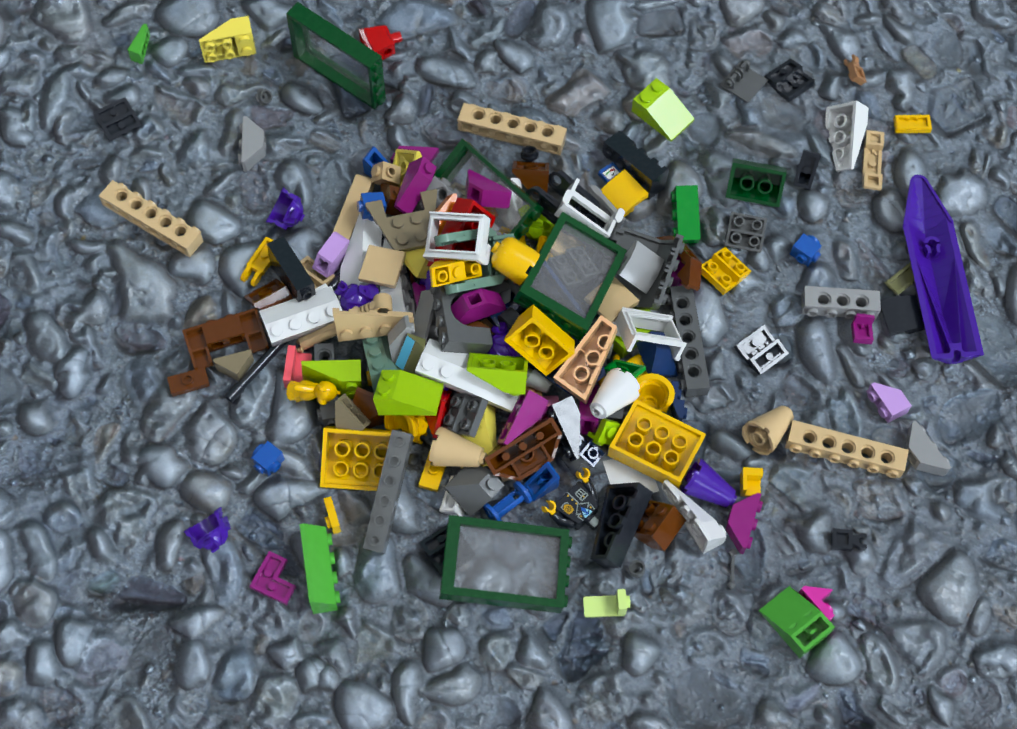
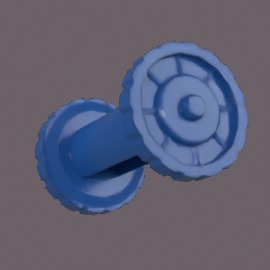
M515 481L513 483L514 490L493 506L487 503L483 506L490 520L502 521L501 518L524 501L530 504L533 501L530 493L522 483Z

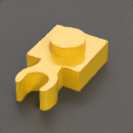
M331 496L323 498L328 516L325 517L327 528H332L333 534L340 533L341 528Z

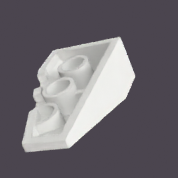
M858 101L826 107L825 125L829 131V143L832 144V156L837 172L854 169L867 127L868 107Z
M667 479L663 481L662 490L671 504L686 519L684 525L702 553L705 554L723 544L726 539L724 527L721 524L719 525L712 516Z

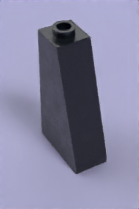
M283 236L267 243L271 268L287 286L296 300L301 302L316 295L314 282L285 237Z

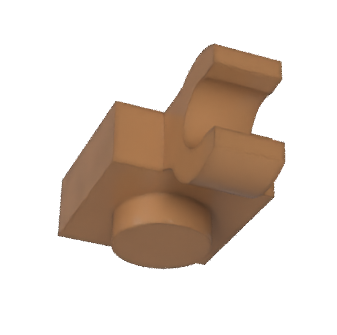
M852 54L851 62L844 59V64L849 70L848 76L852 82L863 85L867 82L863 68L859 66V58Z

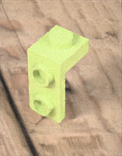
M617 589L616 595L584 597V617L625 616L627 608H630V596H626V589Z

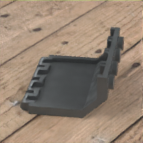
M623 226L621 229L613 228L610 240L627 251L637 240L664 259L661 270L647 294L616 273L615 277L640 300L638 305L634 307L635 309L658 310L661 305H665L668 294H665L666 289L671 287L674 277H671L672 271H676L679 260H677L678 253L682 254L685 243H682L684 236L676 234L674 240H660ZM604 255V258L608 260L603 259L599 268V273L603 277H596L593 290L603 283L614 261ZM627 256L624 257V259H623V261H622L620 267L623 265V263L625 262V260L628 258Z

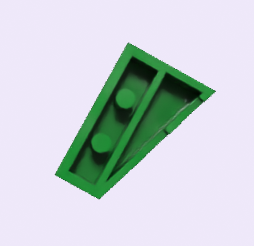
M698 185L675 186L670 195L672 202L671 217L672 221L674 220L672 236L675 237L676 234L684 236V243H698L701 240Z

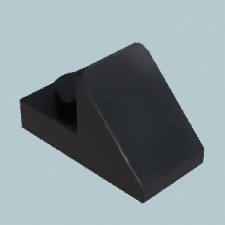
M803 149L793 185L811 190L821 154Z

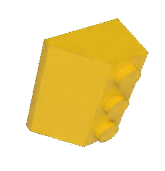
M534 305L530 306L517 318L504 338L506 343L545 376L575 353V340Z

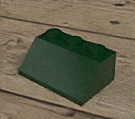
M733 158L725 198L779 207L787 169Z

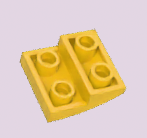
M625 169L601 189L602 194L606 196L616 209L622 208L625 211L624 217L634 211V207L648 198L649 194Z
M726 247L714 253L710 260L702 264L701 275L722 295L733 289L751 273V270Z

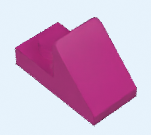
M803 586L799 594L818 608L829 621L835 616L833 609L828 603L823 602L833 590Z

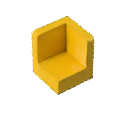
M743 467L740 473V496L750 497L756 493H761L760 481L763 477V468Z

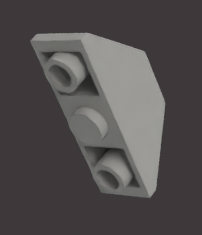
M243 116V123L239 125L240 134H242V138H239V149H242V153L238 155L239 165H242L243 171L247 172L266 156V137L263 129L247 116Z
M405 315L387 334L391 359L394 363L407 333L415 334L414 323H409L408 315Z
M916 420L912 422L908 428L905 449L909 450L907 459L915 470L945 476L951 469L948 459L942 456L936 443L927 436L924 427L919 425Z

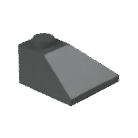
M482 466L463 467L443 488L471 517L503 488L504 484L487 468Z

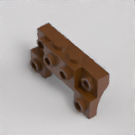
M257 308L237 314H228L224 318L208 320L204 324L182 330L194 369L213 366L210 352L247 341L252 353L269 349Z

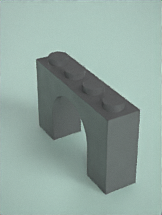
M444 285L430 287V292L433 294L434 299L433 309L436 311V326L439 330L438 341L441 344L442 352L487 354L493 345L490 328L464 325L454 317L451 311V305L461 295L471 291L446 295Z

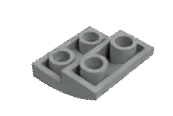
M636 240L625 254L628 258L617 271V274L647 294L661 270L664 259Z

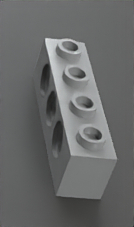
M804 286L801 294V314L811 317L819 315L828 318L845 317L846 319H854L855 315L859 313L874 315L875 319H877L881 311L880 291Z

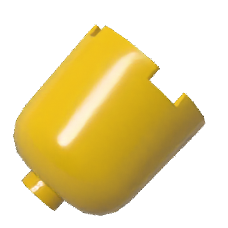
M507 237L500 243L496 241L492 247L491 264L495 270L520 286L528 276L526 274L529 266H535L540 254L518 239Z

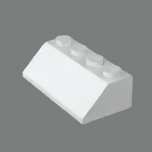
M329 286L315 291L316 295L301 302H298L295 298L260 310L259 313L271 346L274 347L305 336L333 323L332 308H339L342 311L333 288Z

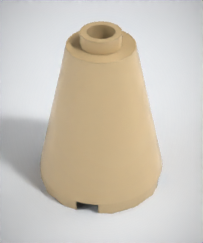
M779 406L746 422L742 427V436L747 444L750 442L754 446L752 450L756 453L769 455L776 449L794 419L793 412L789 407Z
M444 427L438 428L435 434L439 436L431 444L430 465L447 467H480L481 464L484 465L485 460L483 458L487 453L484 452L483 447Z

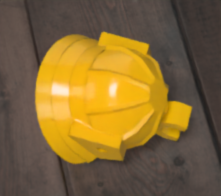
M654 373L644 374L636 379L640 385L638 390L640 396L637 400L661 412H667L675 397V391L671 382L665 377Z
M385 415L384 417L385 429L390 431L402 429L405 433H410L414 436L413 442L422 444L420 436H427L428 434L426 432L428 423L425 416Z

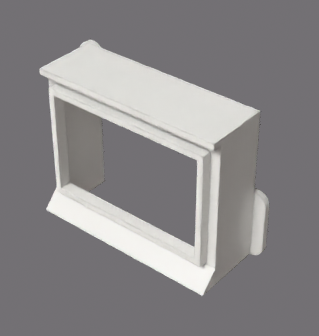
M576 178L565 192L554 215L559 217L564 212L604 237L609 238L616 222L620 223L622 221L625 211L622 208H618L612 216H609L575 191L580 179ZM571 198L606 223L604 228L602 229L568 203Z
M429 211L430 218L426 247L422 257L431 262L434 259L477 261L481 265L489 264L491 246L487 244L491 220L485 214ZM439 221L479 222L475 251L435 249L434 237L438 235Z
M622 307L616 321L612 322L617 326L616 335L622 338L628 352H631L637 340L665 344L670 346L673 359L680 361V356L687 343L682 341L672 320V315ZM636 328L664 332L665 336L637 332Z

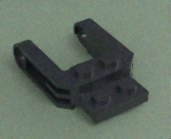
M559 169L553 171L548 176L549 186L562 197L568 187L574 182L570 176ZM555 175L560 177L561 184L555 182ZM578 184L575 191L600 208L598 200ZM532 186L526 193L531 198H533V191L538 193L539 200H534L544 208L541 214L554 225L558 219L554 214L560 202L542 188ZM571 198L569 203L576 210L602 229L606 224L604 221ZM561 229V231H562L564 234L571 235V234H569V233H567L566 231H564V230Z

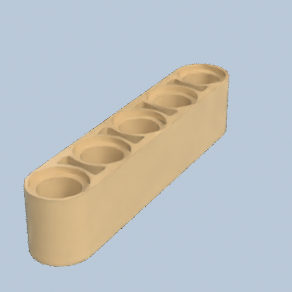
M356 174L333 232L336 231L346 239H351L360 213L357 210V201H360L361 193L373 192L375 184L371 183L372 178Z

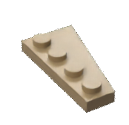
M332 308L338 342L388 336L387 334L405 315H408L409 323H414L413 312L387 311V313H379L377 310L358 312L357 309L340 311L339 308Z

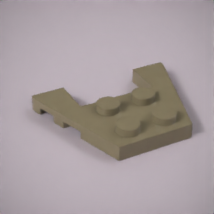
M437 189L420 192L424 210L386 217L382 200L365 203L367 211L371 214L374 222L379 226L383 236L393 250L406 252L426 247L430 218L429 211L434 212L436 210Z

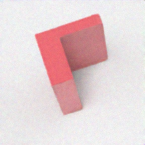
M288 345L283 375L285 388H287L290 381L300 382L303 380L301 361H312L313 358L311 353L297 352L296 346Z

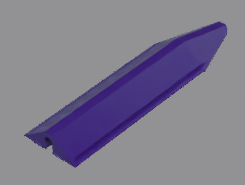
M917 174L911 177L903 221L905 239L931 358L947 364H958L983 356L984 352L954 228V221L927 178Z

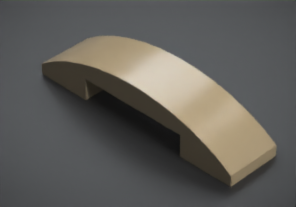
M866 130L862 160L863 189L882 190L883 174H881L884 132Z

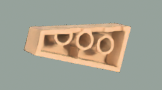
M600 315L575 348V353L565 361L553 377L558 385L584 404H587L615 339L617 326Z

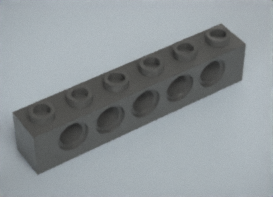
M684 286L670 287L666 304L670 305L671 310L668 315L673 316L672 320L682 341L683 339L691 341L687 343L680 356V361L677 362V371L681 373L682 377L680 379V389L684 391L685 397L708 395L710 384L694 291L691 288L688 290ZM681 305V306H684L685 308H684V309H681V308H679L678 306ZM686 356H691V357H693L694 359H693V360H689V359L686 358ZM689 373H694L697 377H691Z
M392 430L363 545L364 549L386 554L414 436L410 433Z

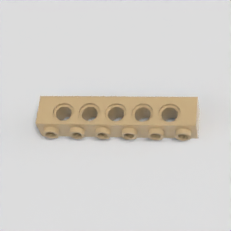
M463 103L458 117V130L524 147L534 146L536 150L561 155L566 140L567 128L560 125H552L523 116L519 117L508 112L503 113L491 108L479 107L475 104Z
M112 180L99 195L103 206L188 257H191L203 243L201 231L197 227L187 225L182 218H176L168 210L157 207L153 201L145 200L138 192L130 191L123 183H117Z
M792 420L789 427L785 448L794 453L802 452L809 454L813 458L821 457L828 459L832 463H844L851 468H863L871 473L886 474L890 478H900L903 475L909 451L908 449ZM804 438L809 439L812 443H806ZM823 443L830 445L831 448L824 447ZM842 448L848 449L850 453H845ZM861 453L867 454L869 458H864ZM881 458L886 459L888 463H884Z

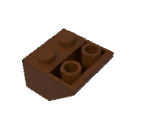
M649 500L634 537L652 549L665 552L686 522V519L674 505Z

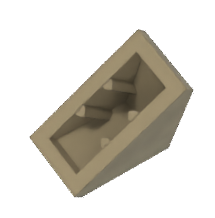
M251 349L214 358L213 361L217 371L239 381L254 362V357Z
M345 393L335 401L336 428L362 431L371 423Z

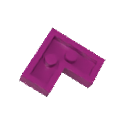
M269 551L251 582L250 589L287 606L296 589L294 584L279 578L288 560Z

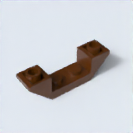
M669 235L656 238L660 240H674L675 237ZM685 244L682 254L678 253L684 267L677 276L681 279V285L689 290L691 288L698 291L701 282L702 262Z

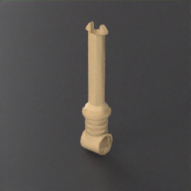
M379 293L373 297V301L370 303L368 302L360 307L354 306L352 309H357L358 312L377 310L379 313H387V311H393L392 297L387 293ZM335 322L303 337H299L296 343L300 344L301 347L297 348V352L303 353L304 350L313 347L314 344H320L337 336Z

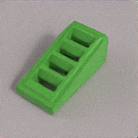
M147 24L142 25L127 49L131 61L140 64L144 62L150 38Z

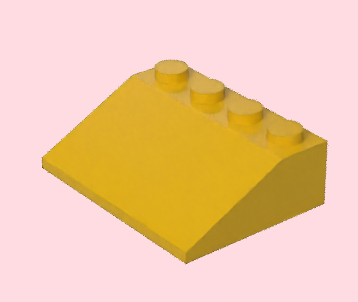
M636 400L610 444L607 456L661 483L667 479L679 489L706 434Z
M335 426L324 427L320 487L377 491L392 431L367 428L358 431L339 429Z

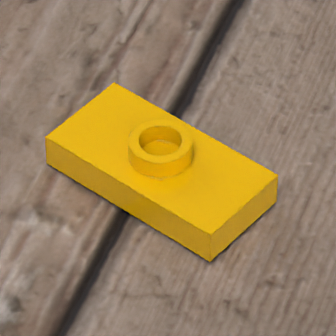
M894 115L893 117L895 133H931L932 131L930 115Z
M429 451L419 487L438 492L446 466L430 465Z

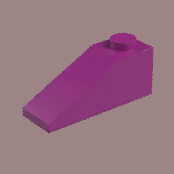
M424 156L410 162L394 205L403 214L413 212L421 199L420 192L426 191L432 182L436 166Z
M526 390L525 395L521 394L497 443L499 445H508L541 419L547 412L549 400L531 390Z

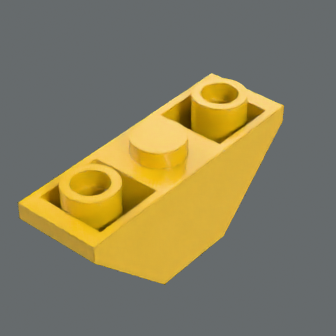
M444 259L434 262L429 267L431 287L482 276L481 264L477 261Z

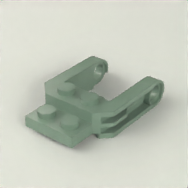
M489 227L487 244L492 249L496 241L500 243L507 237L515 238L514 233L497 235ZM478 229L435 236V245L439 247L475 241L476 248ZM493 252L490 253L489 264L481 265L482 278L444 285L446 295L502 284L505 276L495 270L491 264Z

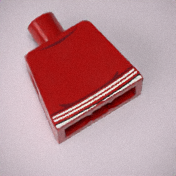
M386 25L359 29L360 42L381 55L382 60L394 55L395 43L402 42L400 31L390 34Z

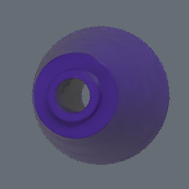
M698 458V462L695 461L684 478L686 481L685 486L681 485L679 489L685 495L725 508L728 505L732 506L737 499L735 495L736 490L701 458Z

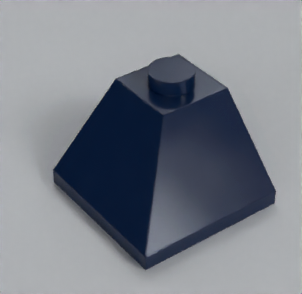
M649 332V334L665 336L664 332ZM640 340L636 342L648 374L654 373L663 377L678 376L669 345Z

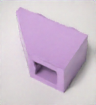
M336 231L333 232L317 253L312 269L326 278L338 272L350 240Z
M874 382L867 390L869 400L874 402L878 408L879 415L885 418L887 423L907 414L912 406L899 389Z

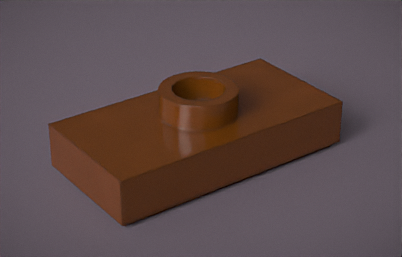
M205 367L167 377L172 397L210 386Z

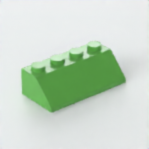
M299 524L309 603L313 614L336 611L338 610L337 603H341L340 593L335 591L334 585L338 583L337 572L332 570V564H336L334 552H330L329 545H333L332 534L327 533V529L324 526Z

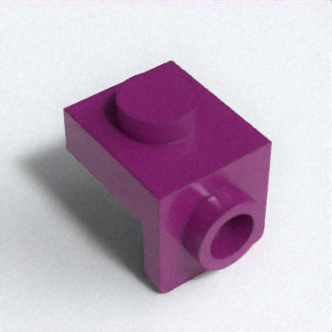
M859 313L855 315L851 323L853 343L872 344L874 340L872 324L875 320L874 315Z

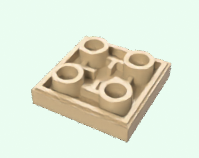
M369 245L358 277L359 281L396 288L406 253Z

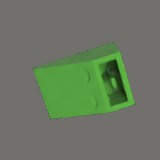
M790 586L759 610L799 658L803 657L825 639L835 628L818 608Z

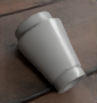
M529 368L527 370L526 386L547 394L552 387V383L536 369L532 370Z

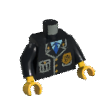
M583 467L585 472L583 477L580 472H576V477L582 479V483L578 481L556 503L546 500V503L549 504V509L546 506H542L541 510L549 513V516L560 527L579 530L587 524L594 531L599 523V519L594 516L598 512L599 500L592 480L589 478L590 471Z

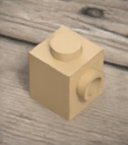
M385 161L373 165L371 183L399 185L401 167Z

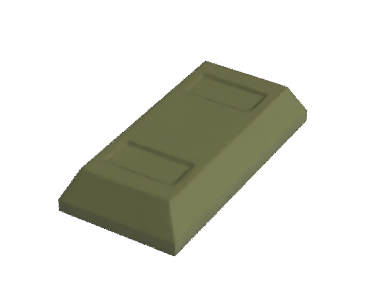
M911 262L884 283L897 296L915 283Z

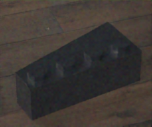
M618 131L603 142L602 152L604 156L610 159L620 171L625 169L649 193L648 200L665 189L669 169L666 166L660 167L658 165L659 161L654 157L650 159L643 148L638 149L636 143L623 132Z
M640 482L607 485L591 560L604 568H621L653 492Z

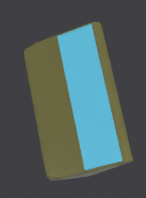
M407 333L394 365L403 371L414 374L424 350L426 339Z

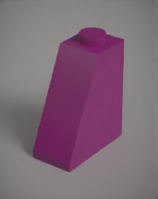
M594 385L587 404L579 400L578 409L581 414L580 434L587 435L589 431L594 433L597 431L599 418L592 415L590 405L600 385Z

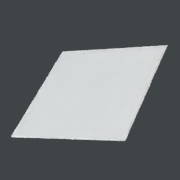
M615 459L603 461L610 484L640 482L653 493L659 491L655 479Z

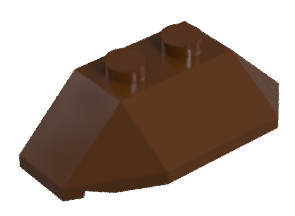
M549 417L534 423L508 445H497L483 459L494 476L521 481L539 470L546 462L554 460L562 433L553 417Z

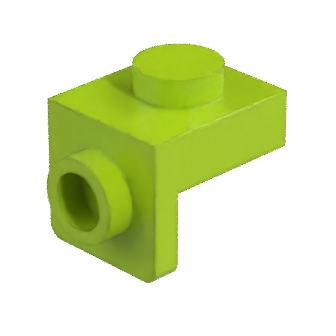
M604 418L601 420L596 433L589 431L587 435L593 439V443L599 446L604 444L610 445L621 424Z

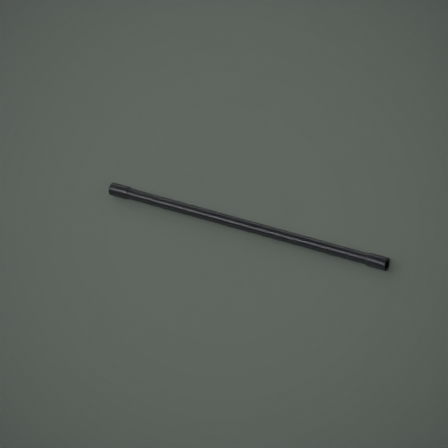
M340 272L327 285L328 287L331 286L334 291L340 281ZM287 342L274 347L271 346L248 372L230 388L224 397L233 403Z

